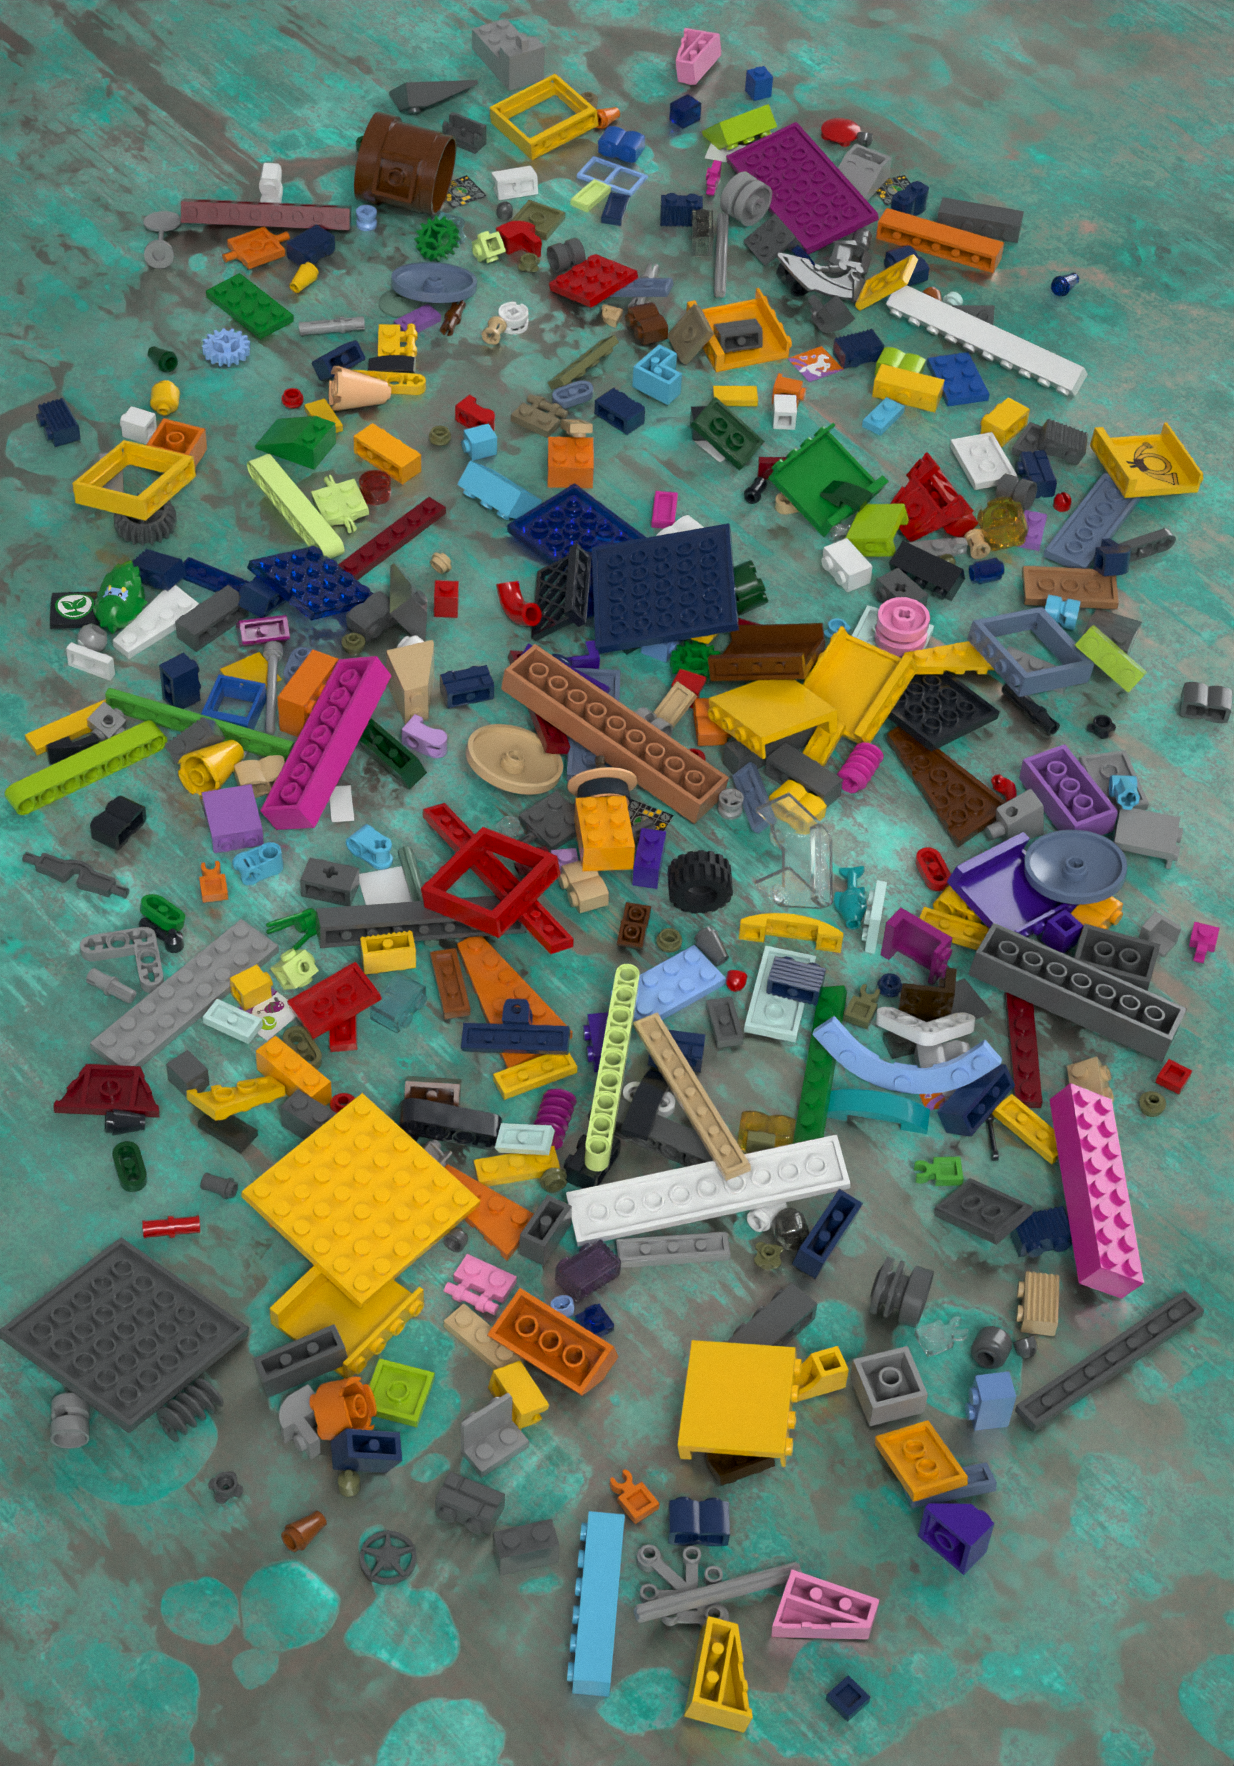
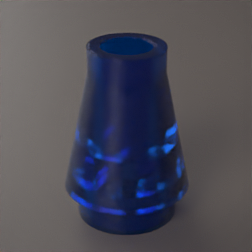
M1074 272L1056 276L1051 283L1052 292L1057 296H1066L1079 283V276Z

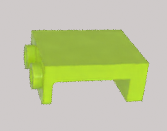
M867 504L857 513L846 538L864 557H893L896 552L893 542L895 534L900 525H907L909 522L905 505Z

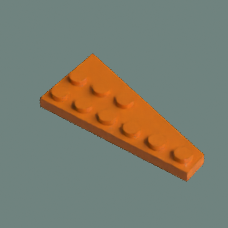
M483 936L468 937L457 943L458 954L466 973L470 977L474 993L477 994L487 1023L503 1024V1006L507 999H526L533 1014L532 1025L567 1026ZM570 1029V1039H571V1038H572V1035H573V1031ZM499 1053L504 1060L506 1069L545 1055Z

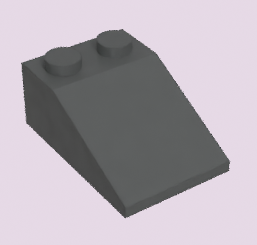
M1096 609L1083 635L1094 625L1129 656L1142 622Z

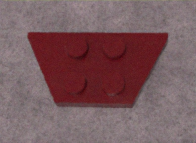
M86 1064L79 1072V1076L69 1084L67 1093L60 1101L56 1100L53 1105L54 1113L105 1115L106 1111H112L114 1108L145 1114V1117L160 1118L158 1104L156 1105L141 1066Z

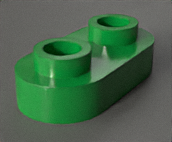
M148 894L142 897L140 912L167 932L171 928L179 931L184 927L185 913L157 894Z

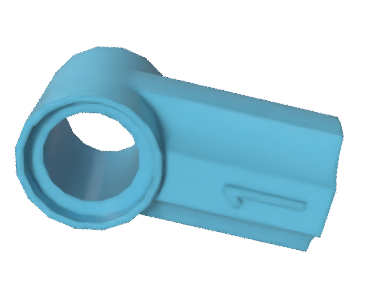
M1111 775L1109 779V796L1115 797L1117 803L1121 804L1123 809L1132 810L1135 805L1139 804L1140 795L1137 791V776Z

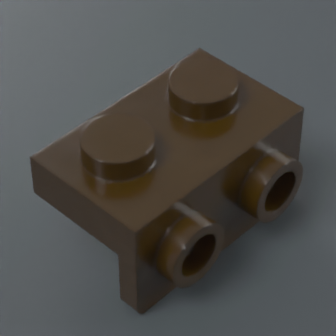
M705 1453L707 1468L721 1486L734 1483L739 1479L761 1473L775 1466L774 1458Z

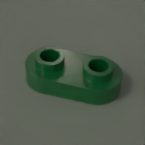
M121 1142L112 1151L120 1186L128 1192L140 1191L147 1184V1172L140 1148L134 1142Z

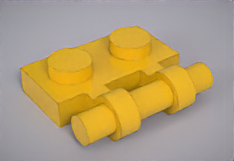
M379 324L378 357L386 355L417 356L415 341L418 339V332L416 331L415 324H408L406 331H401L400 325ZM400 342H407V345L400 347Z

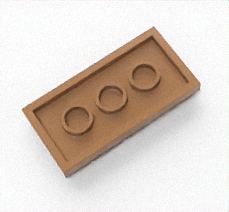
M1023 566L1024 605L1046 606L1049 594L1059 596L1063 601L1067 599L1081 601L1080 608L1118 609L1119 599L1116 576H1102L1094 569Z

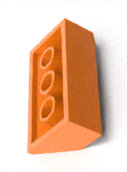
M519 1288L487 1334L488 1337L581 1396L603 1381L619 1357L613 1345Z

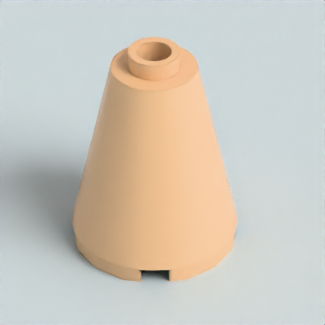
M333 366L331 374H335L333 381L329 380L328 399L329 405H333L331 407L333 411L385 404L387 399L389 400L391 397V387L388 386L386 381L340 366Z

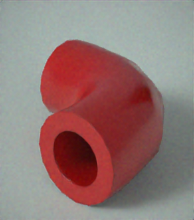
M519 581L496 584L500 604L508 618L517 625L528 627L535 626L540 622L542 618L541 609L535 603L525 602L521 594Z

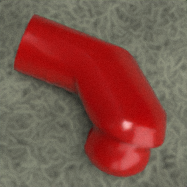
M1000 774L992 777L991 784L993 789L1004 795L1006 802L1017 797L1014 782Z

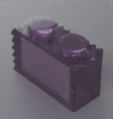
M602 1239L593 1244L588 1242L580 1248L579 1253L571 1258L565 1257L559 1261L555 1269V1281L575 1303H579L580 1300L588 1297L589 1294L591 1295L593 1292H596L620 1275L621 1260L607 1247L606 1243H603Z

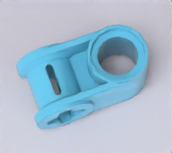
M365 824L346 839V846L350 852L366 861L373 868L384 870L392 865L393 857L390 854L392 848L391 840L377 832L372 826Z
M274 842L264 843L249 851L241 852L234 857L232 865L234 869L240 872L243 884L253 885L263 879L281 873L284 865L281 847Z

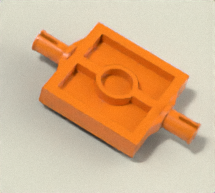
M261 227L227 240V245L231 252L222 254V258L225 263L238 259L247 269L274 261L285 256V249L280 243L290 240L289 233L285 231L284 233L274 235L265 227Z

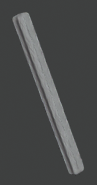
M719 213L717 219L714 296L716 298H724L726 294L729 215L727 213Z
M789 1563L638 1604L633 1609L634 1615L639 1623L785 1584L788 1581L791 1570L801 1573L802 1570L799 1563Z

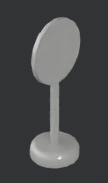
M161 211L149 214L143 220L144 226L148 230L159 232L158 239L149 242L144 249L145 261L150 266L159 269L169 266L174 257L172 246L163 240L164 231L176 229L181 224V217L178 214Z

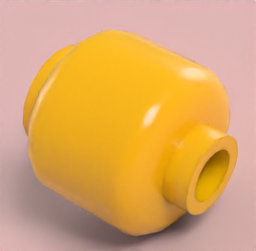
M166 380L155 384L151 389V408L160 415H169L178 409L180 398L178 387Z

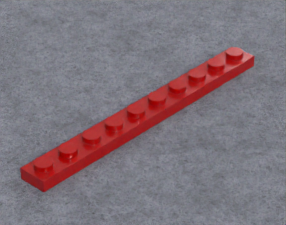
M446 803L423 809V818L455 853L475 835ZM488 850L470 867L500 901L520 883L504 864ZM538 900L518 918L550 954L573 947L574 938Z

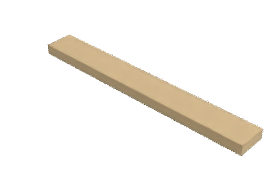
M658 1012L633 1022L635 1031L725 1181L751 1171L750 1163Z

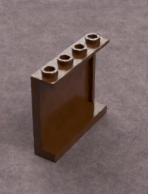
M823 623L739 625L738 631L731 632L732 641L724 653L708 657L711 681L805 679L825 647Z

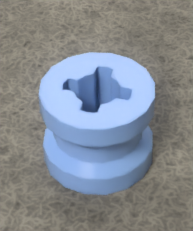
M362 205L356 209V226L358 229L371 231L377 227V210L375 207Z

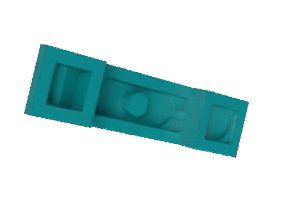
M863 1089L831 1090L827 1118L847 1121V1115L901 1123L900 1130L927 1134L930 1109L915 1101L890 1093Z

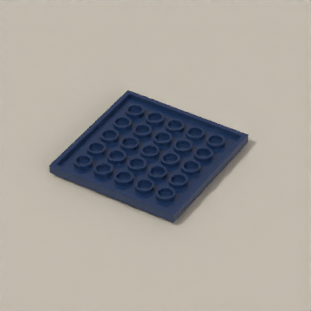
M729 523L592 547L595 647L599 654L739 630L732 536Z

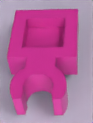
M714 160L712 167L707 169V195L714 196L721 178L722 161Z

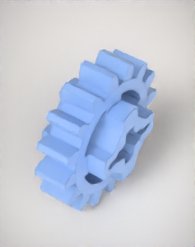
M222 328L221 332L214 330V335L207 334V339H203V355H205L206 360L211 359V364L218 362L220 367L223 364H227L230 367L232 363L239 365V360L246 361V356L250 355V340H248L247 335L242 336V331L235 333L234 329L226 331L225 328Z

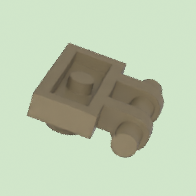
M530 394L527 397V402L532 405L522 403L511 414V422L548 438L560 426V419L558 417L566 419L569 412L557 403L547 402L540 395L536 397Z

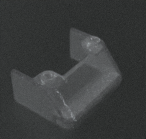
M789 792L756 807V812L771 825V833L769 834L771 843L782 851V869L756 880L755 885L779 907L824 909L832 905V838L828 829Z

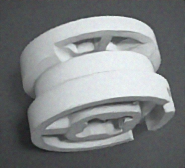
M507 302L500 306L498 316L504 319L507 324L504 333L516 335L527 330L529 313L528 308L524 304L517 305L516 302Z

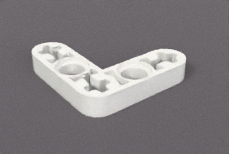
M881 1007L877 1009L876 1024L919 1045L933 1046L974 1032L975 1017L968 1013H954L925 1022L896 1008Z

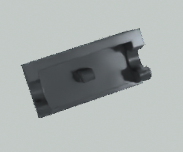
M455 112L449 114V124L446 121L443 122L442 133L454 135L457 147L476 154L486 145L485 124Z

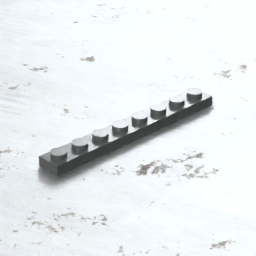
M1183 1291L1016 1405L1015 1412L1033 1431H1036L1202 1317L1204 1309L1186 1291Z

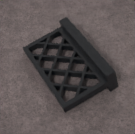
M577 543L569 548L568 556L537 571L535 604L539 606L541 613L547 605L549 606L542 614L540 622L532 626L531 637L535 641L573 622L578 627L586 624L591 557ZM551 574L545 581V576ZM560 575V578H559V579L556 581V583L553 585L554 581H555V580L557 579V577ZM549 588H551V589L549 590V592L546 594V596L543 598V596H544V594L547 592V590H548ZM559 592L555 599L551 601L553 597L556 595V593ZM558 608L555 614L550 618L555 609Z

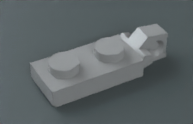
M942 538L907 542L937 557L945 553L951 554L953 557L966 554L968 545L966 538Z

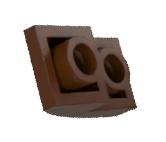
M626 902L617 946L643 949L651 906Z

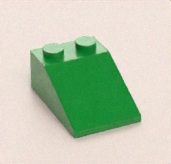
M318 416L277 419L257 442L255 449L315 470L336 444L335 422Z

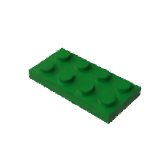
M240 273L206 290V297L259 339L294 322V315Z

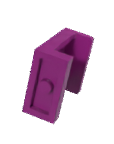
M900 907L886 922L881 956L890 960L897 951L930 970L928 983L933 985L940 977H945L946 967L949 968L947 964L952 955V949H950L952 937Z

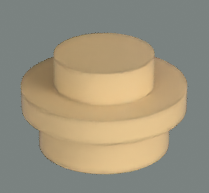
M435 552L432 555L430 564L438 573L444 574L452 569L451 560L446 554Z

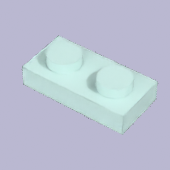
M219 999L215 1000L203 1016V1024L247 1044L252 1041L263 1026L261 1018Z
M501 1123L495 1149L499 1153L549 1155L555 1130L551 1125Z

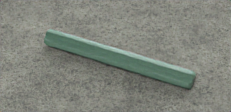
M403 846V848L398 850V856L412 902L423 901L421 893L423 884L413 850L409 846ZM439 939L423 940L424 945L431 948L439 944Z

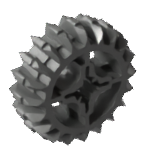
M167 501L146 521L117 513L113 515L114 527L119 537L124 538L125 542L132 541L133 545L141 543L144 546L145 543H150L153 546V543L156 541L161 543L163 538L169 539V534L174 533L177 523L176 510L171 501Z

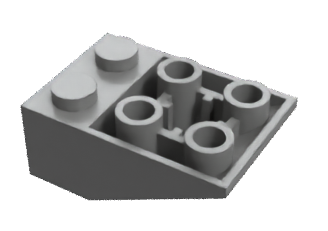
M855 144L846 153L838 169L868 201L889 178L892 157Z

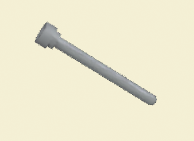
M270 641L264 645L263 653L268 661L265 733L274 735L277 666L283 657V646L279 642Z

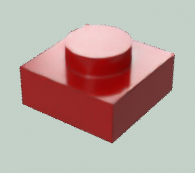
M1168 1059L1158 1074L1155 1083L1180 1094L1193 1071Z

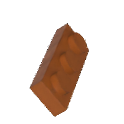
M456 948L430 952V960L444 1019L469 1016L470 1005Z

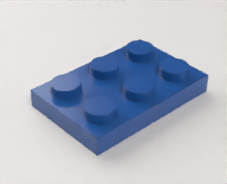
M969 352L927 358V367L932 377L945 380L942 397L947 407L989 400L990 394Z

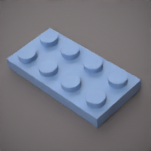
M693 945L639 975V988L633 1022L657 1012L661 1019L664 1020L724 986L726 978Z

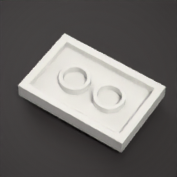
M992 432L951 440L950 448L974 490L997 486L1000 478L1005 473L1017 477L1016 472Z

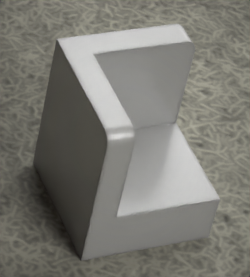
M1155 911L1142 925L1139 939L1161 944L1158 955L1165 957L1177 944L1181 926Z

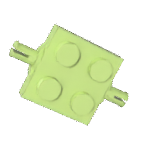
M329 475V479L326 476L324 482L327 487L311 491L315 506L330 526L345 524L347 531L352 533L353 530L354 533L357 527L353 521L369 515L368 506L355 479L336 484L332 475Z

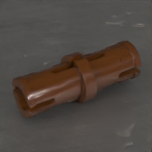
M463 300L460 301L459 305H457L458 301L453 302L451 308L446 311L445 320L440 327L443 335H446L447 330H449L447 336L453 335L456 325L460 324L461 315L466 307V303Z

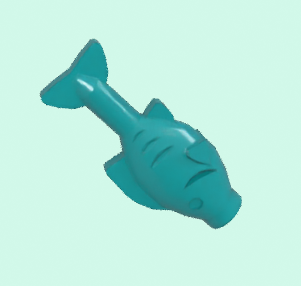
M864 866L839 868V874L844 879H847V889L844 892H835L834 904L837 912L841 914L846 922V927L852 930L858 929L861 926V921L867 909L865 887L857 888V879L865 872Z

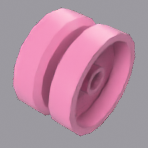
M896 597L885 601L880 606L877 614V625L874 635L875 643L880 649L898 657H903L905 652L924 649L930 623L929 611L922 603L907 597Z

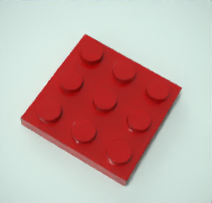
M594 254L582 263L573 266L566 273L557 276L555 280L549 283V287L552 292L592 308L638 279V273L635 269Z

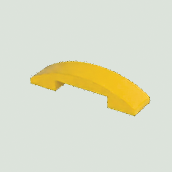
M765 913L742 918L740 921L739 939L764 943L765 935L807 940L816 942L815 950L841 953L844 933L830 924L814 918L787 913Z

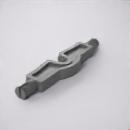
M25 852L23 855V862L35 865L37 872L61 883L67 882L73 875L78 874L76 885L81 890L105 897L115 894L124 899L129 895V888L117 885L115 878L94 871L89 864L83 861L63 860L47 853H42L40 857L29 852Z

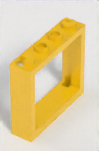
M556 74L489 107L491 123L531 160L598 126L597 109ZM554 95L576 113L531 138H528L508 120Z
M123 440L72 483L75 503L146 521L196 477L193 456ZM127 465L164 473L138 496L102 488Z

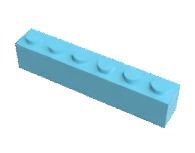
M589 1511L588 1523L582 1522L580 1541H586L585 1550H579L578 1568L583 1569V1578H576L575 1596H581L580 1606L574 1605L572 1624H578L577 1634L571 1633L570 1652L575 1653V1663H568L567 1681L573 1682L572 1694L610 1696L625 1514Z

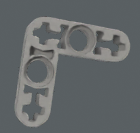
M149 927L90 935L83 938L80 942L81 956L90 962L135 955L140 986L147 993H151L164 982L156 934ZM147 938V941L142 942L141 939ZM115 941L125 942V945L120 948L111 946ZM89 947H95V950H90ZM147 956L155 958L152 963L148 964L141 961ZM153 972L154 982L149 981L148 973Z

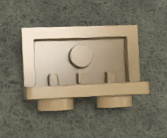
M1098 1057L1067 1066L1069 1084L1072 1083L1110 1098L1114 1102V1095L1108 1083L1111 1080L1110 1070L1107 1065L1103 1066Z

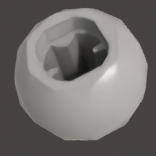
M90 623L84 625L79 630L77 642L80 646L101 652L107 644V634L99 626Z

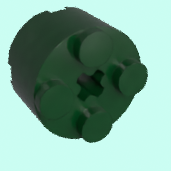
M752 560L734 566L738 615L768 603L764 583L761 578H757L755 574L757 571Z

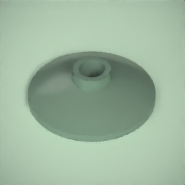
M394 290L385 292L379 299L380 310L394 318H400L422 306V301L406 298Z

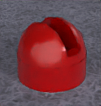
M1066 492L1056 494L1053 500V508L1059 512L1070 510L1071 496Z
M729 970L726 976V986L733 992L744 989L747 982V974L739 970Z

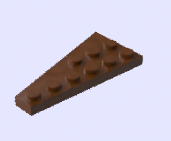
M899 726L887 733V742L958 848L983 831L986 826L996 821V809L1006 803L1004 799L940 749L932 752L929 751Z

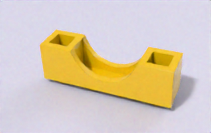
M838 1346L811 1353L802 1363L801 1377L796 1376L795 1385H799L798 1402L846 1388L849 1369Z

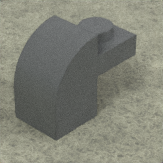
M815 294L808 299L813 306L810 308V311L813 313L810 317L824 333L839 331L855 320V317L838 295L825 305L819 301Z

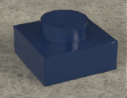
M849 1675L826 1695V1701L847 1722L864 1708L871 1698Z

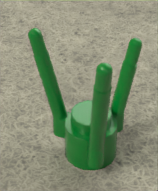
M308 908L300 913L268 922L266 926L272 928L267 929L266 933L271 934L294 925L299 933H306L292 947L294 950H298L309 938L317 934L316 911L313 908Z

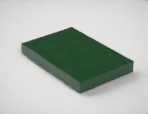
M716 397L713 398L690 425L739 471L765 442Z

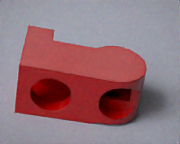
M469 394L455 405L456 422L469 429L489 424L492 430L495 431L494 411L476 404L475 397Z

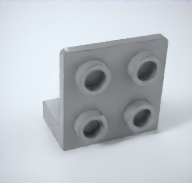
M509 1393L502 1397L493 1398L485 1408L477 1413L472 1412L468 1414L461 1423V1454L481 1478L529 1447V1440L512 1421V1396Z

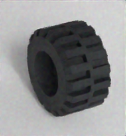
M689 851L687 854L679 855L678 859H673L671 865L668 866L669 900L676 908H681V911L704 914L710 911H717L718 908H723L726 906V903L730 902L731 896H733L731 865L727 858H723V855L714 854L713 851Z

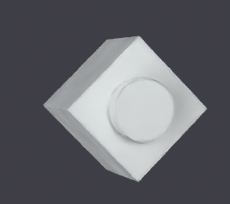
M774 394L772 411L773 429L795 430L797 417L796 395Z
M131 406L120 419L122 437L147 444L157 429L155 413Z

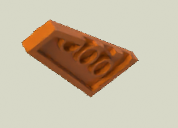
M447 1164L445 1169L481 1200L479 1207L465 1218V1221L472 1228L475 1227L484 1236L483 1239L489 1245H494L500 1251V1255L508 1261L518 1249L520 1234L534 1213Z

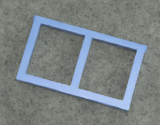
M593 156L577 173V178L587 182L596 179L611 186L612 191L630 195L631 197L648 179V175ZM595 162L614 168V171L604 181L585 175ZM620 171L640 178L630 190L610 184Z

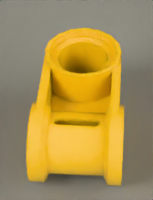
M950 885L933 903L934 910L963 919L967 918V920L981 924L982 922Z

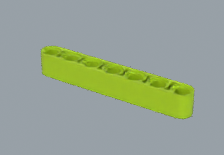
M153 721L142 722L11 784L5 790L4 796L19 815L29 814L161 751L168 739Z

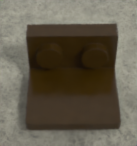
M946 967L945 977L939 978L938 987L903 983L898 1010L925 1022L951 1015L955 997L957 969Z

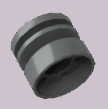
M887 1256L884 1264L878 1270L870 1295V1313L877 1315L881 1305L885 1304L883 1318L888 1319L893 1309L897 1308L899 1309L898 1323L917 1328L931 1288L934 1271L916 1265L911 1275L906 1276L905 1261L901 1260L896 1272L892 1270L895 1258Z

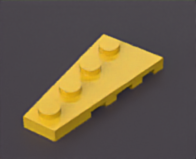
M969 641L904 653L913 657L918 667L916 674H943L944 670L955 674H964L965 670H976L977 674H987L988 670H994Z

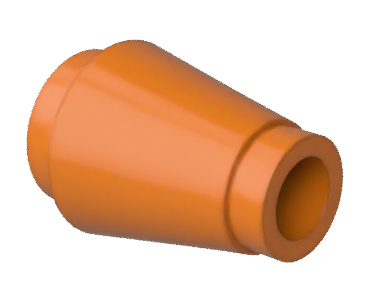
M617 107L597 109L598 126L596 128L605 129L620 117L619 109Z

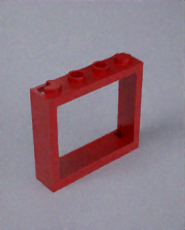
M482 827L421 887L424 907L500 938L560 876L558 857L547 851ZM487 850L533 868L492 911L446 892Z

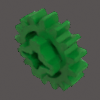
M435 216L434 221L428 218V224L421 223L420 225L423 229L416 230V233L419 235V237L414 238L418 244L416 248L424 258L427 257L431 262L434 258L437 262H440L441 257L447 260V254L454 255L453 248H459V244L456 241L461 240L458 234L460 231L455 226V223L452 220H448L446 216H443L442 219Z
M695 640L693 644L684 641V646L677 645L676 650H672L670 657L672 674H677L680 669L705 676V684H707L708 678H710L708 657L710 655H720V651H714V645L707 647L706 643L698 644Z

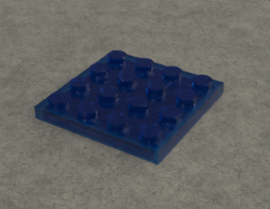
M315 546L249 560L247 566L248 570L311 621L348 612L358 604L364 603L367 598L374 594L367 586L357 581L351 573L342 569L336 561L324 556L322 550Z

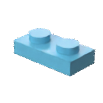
M886 397L863 419L862 427L881 436L904 413L905 406Z

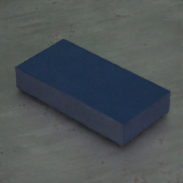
M610 192L601 216V223L621 226L630 203V195Z

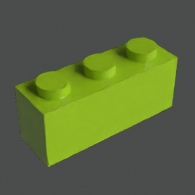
M1094 625L1075 644L1081 652L1128 693L1147 673Z

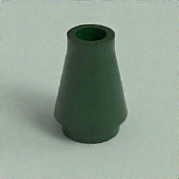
M156 346L149 348L148 357L153 360L161 371L171 372L177 367L178 359L174 352Z

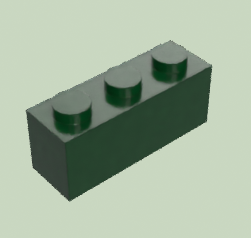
M372 718L368 721L358 741L364 751L410 790L427 771L412 752Z

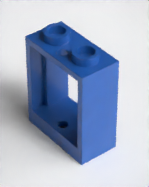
M219 674L201 715L254 730L266 703L265 683ZM224 697L253 702L247 717L218 712V709Z

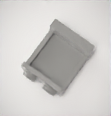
M1121 806L1113 842L1122 852L1128 851L1166 859L1165 868L1171 869L1172 861H1178L1180 847L1176 846V842H1181L1183 828H1179L1180 817L1135 808L1126 810Z

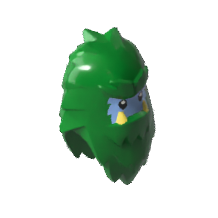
M131 560L121 565L118 563L110 573L105 575L100 590L97 592L95 605L93 606V612L97 620L100 621V626L107 627L112 634L132 623L137 618V615L142 612V608L148 603L145 600L144 587L141 586L139 567H134Z

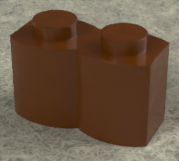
M653 302L628 307V312L625 315L626 324L632 328L635 338L643 345L668 339V324Z

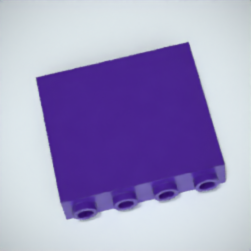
M1022 832L956 866L947 883L989 929L993 923H996L1029 938L1033 934L1037 936L1042 933L1048 920L1065 909L1071 914L1079 904H1067L1052 900L1040 894L1030 885L1024 873L1026 854L1024 848L1030 838Z

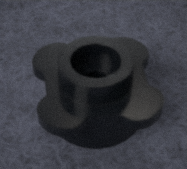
M1106 715L1095 716L1093 723L1087 726L1089 732H1094L1101 739H1107L1109 733L1116 729V725Z

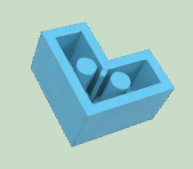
M659 344L633 367L632 387L669 405L681 394L682 373L676 371L677 353Z

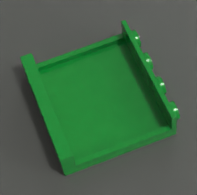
M834 423L827 428L822 426L814 434L815 437L813 439L808 437L802 442L799 450L796 448L791 450L787 454L785 461L782 459L777 461L772 466L773 472L768 478L823 537H826L856 512L855 509L845 503L838 507L820 496L821 492L832 481H843L862 487L873 493L872 498L880 493L889 482L883 475L875 481L830 433L835 426Z

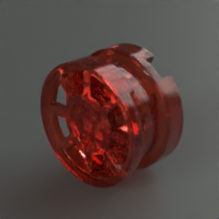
M370 470L360 476L359 490L366 504L381 505L391 498V478L387 473L380 470Z

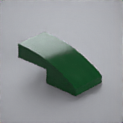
M832 481L821 492L820 496L838 507L845 503L860 512L872 500L873 493L848 482Z

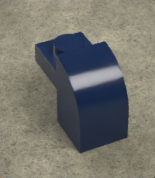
M1110 538L1102 539L1101 547H1096L1093 569L1102 576H1117L1128 573L1131 546L1119 545Z

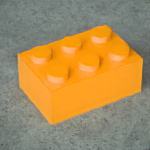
M626 796L575 798L574 823L582 872L633 869L635 844Z

